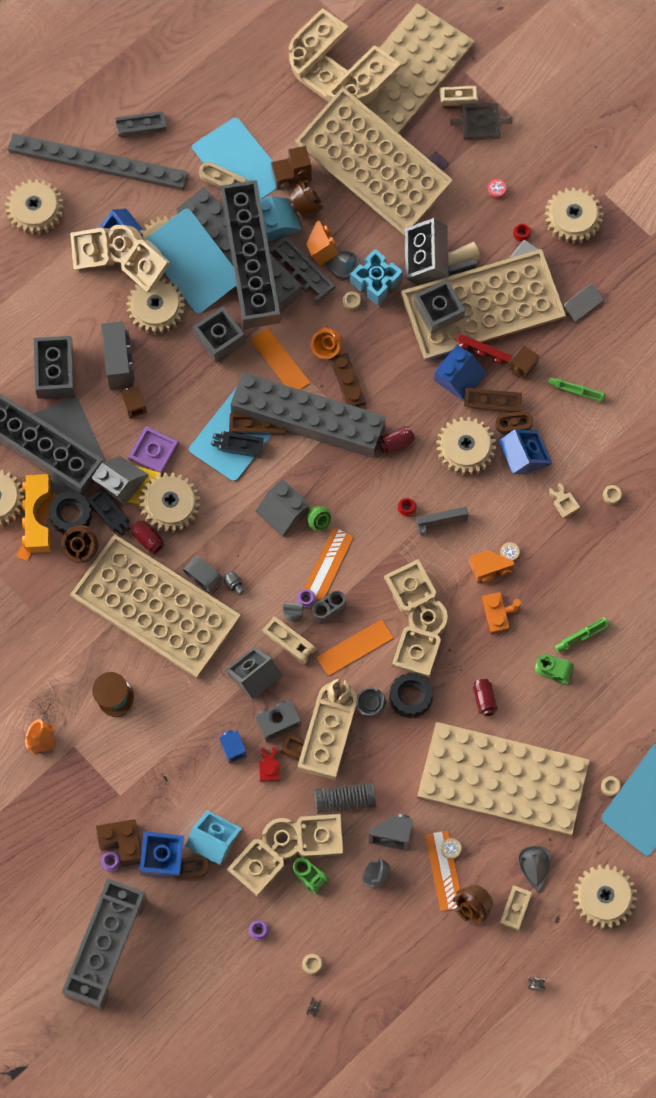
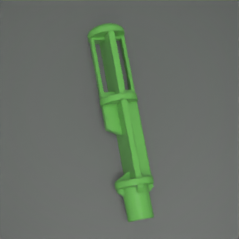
M550 377L548 383L557 389L600 401V403L605 400V392L593 390L584 385H575L562 381V378L555 379Z
M602 617V619L563 639L560 644L555 646L556 651L560 653L563 650H569L570 646L578 641L591 638V636L608 628L609 621Z

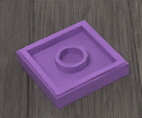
M145 426L129 454L128 460L149 470L159 472L162 475L175 453L179 441Z

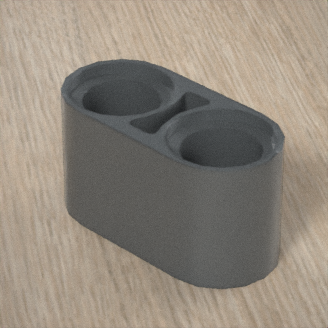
M197 555L183 569V572L208 593L223 579L213 567Z
M333 591L318 601L313 607L314 620L317 623L324 624L341 613L346 607L344 593ZM334 599H340L342 603L339 605H335L332 603V601ZM325 610L327 613L320 616L317 614V611Z

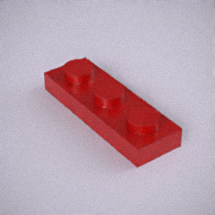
M457 334L455 341L459 342L458 345L467 350L471 347L476 350V354L486 357V354L493 357V361L500 364L509 362L512 356L463 334Z

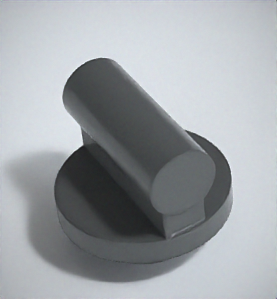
M284 602L283 616L287 617L288 621H298L299 618L303 617L304 604Z

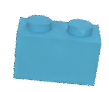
M270 196L260 200L268 243L302 231L289 198Z
M207 810L193 826L185 847L220 865L229 854L242 828Z

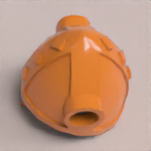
M325 326L313 335L310 347L315 356L321 359H329L342 352V335L339 332Z
M41 719L33 721L26 733V748L35 755H38L39 752L53 749L55 747V728L50 724H46Z

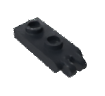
M222 431L221 434H213V439L216 440H212L211 445L218 447L219 451L261 458L264 438Z
M102 488L87 499L90 506L113 533L117 531L123 536L125 533L121 529L122 526L127 531L131 529L127 524L129 522L128 518Z

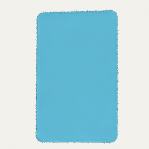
M238 118L229 120L192 145L193 151L203 163L211 162L249 181L257 180L260 199L276 189L271 171L272 159Z
M183 209L145 239L154 244L161 251V254L171 262L165 270V274L175 286H178V291H182V296L195 313H201L236 286L232 264L190 209Z
M236 388L189 447L190 453L231 480H237L254 457L219 451L218 447L211 445V442L216 440L213 439L214 433L229 432L230 404ZM243 434L264 438V444L271 437V435Z
M656 744L651 747L601 817L606 825L646 856L650 855L656 847Z

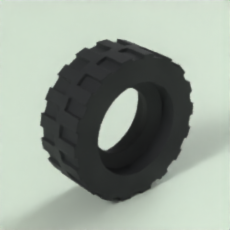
M66 491L65 493L58 494L53 499V502L50 503L49 517L53 527L58 532L65 534L72 526L90 525L92 510L87 498L83 497L82 494L75 491ZM67 505H75L79 508L80 515L77 520L67 522L61 516L62 509Z
M418 673L402 674L399 678H396L390 690L391 706L395 709V712L408 718H416L419 715L425 714V711L429 710L433 698V689L430 686V682L424 676L418 675ZM414 686L419 689L421 698L416 704H407L403 701L401 694L406 687Z

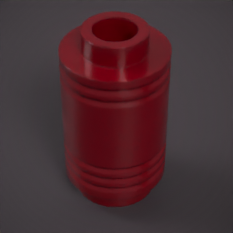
M404 426L381 436L379 445L383 452L386 451L390 454L412 444L415 436L409 426Z
M139 520L132 526L131 534L135 536L149 553L155 554L164 546L163 539L145 520L142 522Z
M489 679L475 681L473 691L479 714L484 716L494 715L498 707L492 683L489 682Z

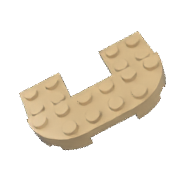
M322 8L297 32L290 43L289 61L293 74L300 82L328 102L343 86L364 105L368 104L378 97L377 92L402 68L401 63L374 45L347 71L325 54L349 31V27Z

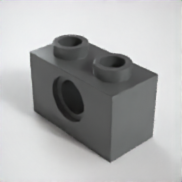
M286 700L281 701L274 708L261 710L255 716L256 723L266 742L301 726V720L291 700L287 702ZM275 716H281L283 718V720L279 723H275L272 721L273 717Z

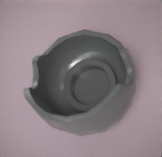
M369 687L362 690L357 696L356 706L364 716L375 717L384 711L386 699L379 689Z
M377 858L378 861H370L363 875V884L373 889L384 887L391 876L390 865L385 860Z

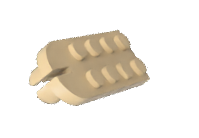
M341 679L333 680L319 691L298 763V771L336 780L357 704L356 693L346 680L343 683L339 700H336Z

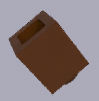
M523 346L511 361V372L517 377L526 379L538 364L539 355Z
M131 386L121 392L129 419L147 413L139 386Z

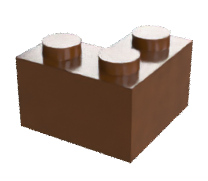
M306 145L288 149L289 158L271 162V171L277 190L288 189L306 180L312 182L311 162Z
M135 819L96 826L100 850L119 847L123 866L139 864L141 862L142 853L138 826Z

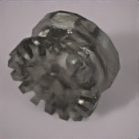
M536 977L528 978V982H530L529 990H546L544 986L546 979L538 978L536 980Z
M312 997L306 1015L312 1014L316 1018L322 1001H316Z

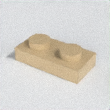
M513 885L500 921L501 925L519 931L532 892Z

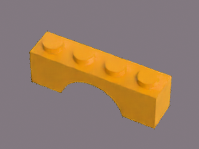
M49 474L26 475V482L22 484L23 493H26L25 500L22 501V508L25 511V518H22V527L25 529V536H22V545L28 553L51 552V533L47 527L40 525L36 521V514L40 505L51 499V479Z

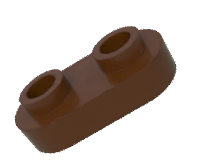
M526 411L501 414L496 418L495 428L502 434H509L514 429L529 430L533 424V417ZM525 421L526 424L522 425L520 424V422ZM506 423L508 426L502 427L501 424Z
M203 856L182 858L181 868H183V872L180 873V876L172 877L176 880L202 877L209 871L208 860ZM198 864L203 865L201 870L196 869Z

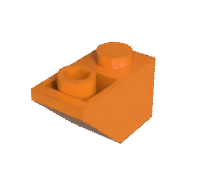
M319 220L316 222L306 244L311 256L321 266L339 253L336 249V246H338L337 242L330 236L333 234L327 224L324 226Z
M489 550L470 556L469 563L477 583L481 581L483 583L489 582L494 579L493 577L499 575L501 577L507 576L514 569V562Z

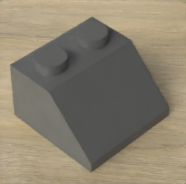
M119 456L101 463L90 478L99 488H102L109 495L126 505L149 475Z
M281 479L268 491L256 512L283 537L307 515L309 503L287 482Z
M253 647L225 670L238 687L251 699L261 695L267 687L276 683L282 676L272 658L257 647Z
M405 814L391 816L369 831V843L408 851L413 819H410V816Z

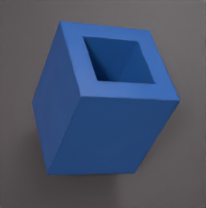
M233 730L226 731L219 737L228 763L247 757L238 730L234 732Z

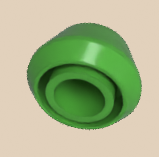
M315 506L307 513L308 524L314 531L324 530L331 522V511L326 507Z

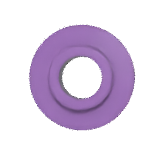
M309 589L301 590L297 595V603L304 604V608H310L316 602L315 593ZM309 597L310 600L308 602L303 601V598Z
M107 852L101 858V865L106 871H116L121 865V858L115 852ZM114 859L115 863L108 865V860Z
M256 920L250 924L249 935L252 939L260 941L268 936L269 928L264 921ZM260 927L263 931L261 934H257L255 929Z

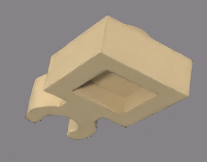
M559 483L557 488L560 491L556 493L550 488L549 494L552 498L557 499L553 504L563 519L580 510V506L570 492L564 494V487Z

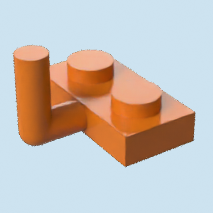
M500 592L481 596L490 634L509 630L506 614L518 612L521 601L515 599L512 606L504 607Z

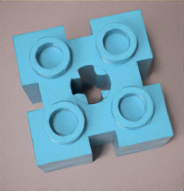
M376 249L365 258L364 267L360 264L350 274V284L360 292L365 289L367 297L377 306L388 296V289L390 288L393 291L403 279V271L392 262L387 265L386 257Z

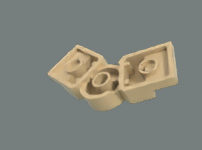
M115 225L110 229L96 228L70 233L74 270L112 266L115 261L121 262L122 270L146 292L151 293L171 263L154 244L148 240H142L139 231L131 226Z
M419 559L384 576L401 613L409 615V626L403 629L392 666L429 678L441 644L439 636L446 629L448 616L444 605L439 601H435L436 590ZM431 616L433 620L431 622H425L423 620V617Z
M340 814L303 816L296 823L286 818L274 819L264 828L262 840L254 839L230 865L227 871L258 897L267 885L272 883L283 871L284 860H289L297 854L301 858L306 859L343 855ZM284 835L288 840L285 843H279L277 838Z

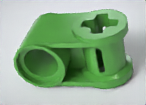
M549 654L539 656L535 665L538 675L552 679L560 684H569L574 669L572 662ZM543 663L547 664L546 668L542 667Z
M299 858L295 861L293 866L294 875L313 894L318 895L319 889L325 883H329L330 879L306 858ZM304 864L308 870L305 873H300L297 871V866Z

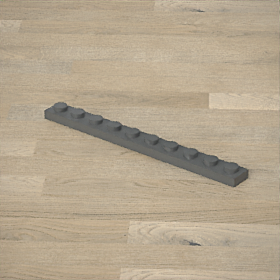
M15 133L12 134L8 147L10 153L178 190H184L188 177V171Z

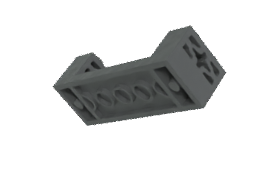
M107 878L63 987L62 994L65 998L103 1012L110 994L109 984L137 916H141L147 901L145 892Z

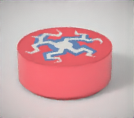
M495 179L489 183L488 194L492 198L499 199L505 195L506 184L502 180Z

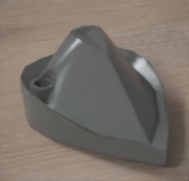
M338 251L339 254L325 264L337 279L347 280L350 278V274L358 267L359 258L353 252Z
M530 846L521 850L518 863L526 879L539 892L548 874L551 856L545 847Z

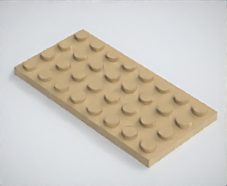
M417 3L380 46L382 51L401 63L402 68L377 92L378 97L365 104V106L400 134L473 47L475 41Z
M343 86L295 141L299 147L306 145L308 154L404 236L405 228L415 225L453 182V179Z
M542 249L401 291L424 361L450 353L459 344V342L455 341L457 334H463L485 343L566 317ZM448 279L465 310L464 318L430 334L414 304V295Z
M115 534L70 594L71 598L196 679H198L241 618L239 613Z
M436 722L417 798L572 836L589 759Z

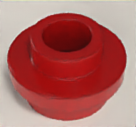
M519 224L513 229V236L517 241H527L531 237V229L526 224Z
M403 498L399 501L398 512L402 516L409 517L416 512L417 505L413 499ZM404 506H410V510H405Z

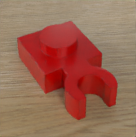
M262 747L261 754L265 761H259L260 782L280 781L279 760H273L276 756V748L272 747V753L267 755L265 747Z

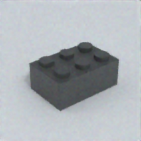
M432 218L405 228V279L419 286L449 276L448 226Z
M124 321L103 323L101 328L109 388L113 390L131 387L132 380H135L132 364L133 357L128 327L125 328Z
M71 336L34 338L35 391L38 399L75 396L74 349Z

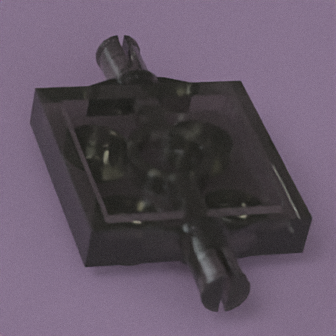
M498 103L463 104L461 118H450V126L462 127L464 140L500 139L501 124H512V116L501 117Z

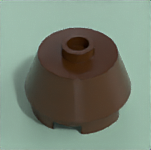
M308 180L302 183L299 182L290 193L293 209L295 212L299 211L303 217L319 214V211L324 209L323 205H319L321 200L316 191L308 186L310 184Z
M75 525L69 528L63 535L61 548L69 560L75 563H86L96 555L98 539L89 527Z
M476 884L458 890L452 900L457 905L455 909L457 914L466 922L468 920L473 921L474 925H479L481 922L486 921L493 905L490 894L483 887Z

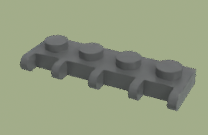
M287 236L269 249L271 255L276 253L281 258L279 263L282 266L287 264L294 271L291 274L294 278L299 276L306 283L302 288L305 292L311 289L317 295L314 298L315 303L321 301L335 289V285Z

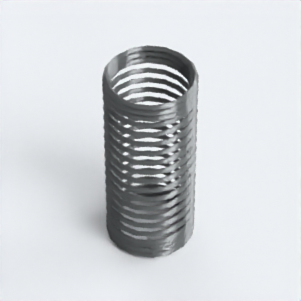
M373 782L364 783V786L362 783L361 785L357 784V787L355 784L354 786L350 785V788L347 785V787L343 786V789L342 786L339 788L337 786L336 790L335 787L332 789L329 787V791L326 787L325 790L322 788V792L320 788L314 789L317 814L325 813V806L326 812L328 813L330 808L332 813V805L333 811L336 812L337 807L339 812V804L340 810L343 811L344 806L346 811V802L348 810H350V805L351 810H353V801L355 809H357V804L358 809H360V800L363 809V796L366 809L367 799L369 808L376 807Z

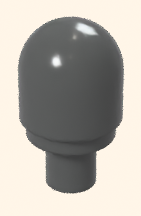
M234 571L226 572L223 577L224 583L230 590L236 591L238 595H242L245 590L241 586V578Z

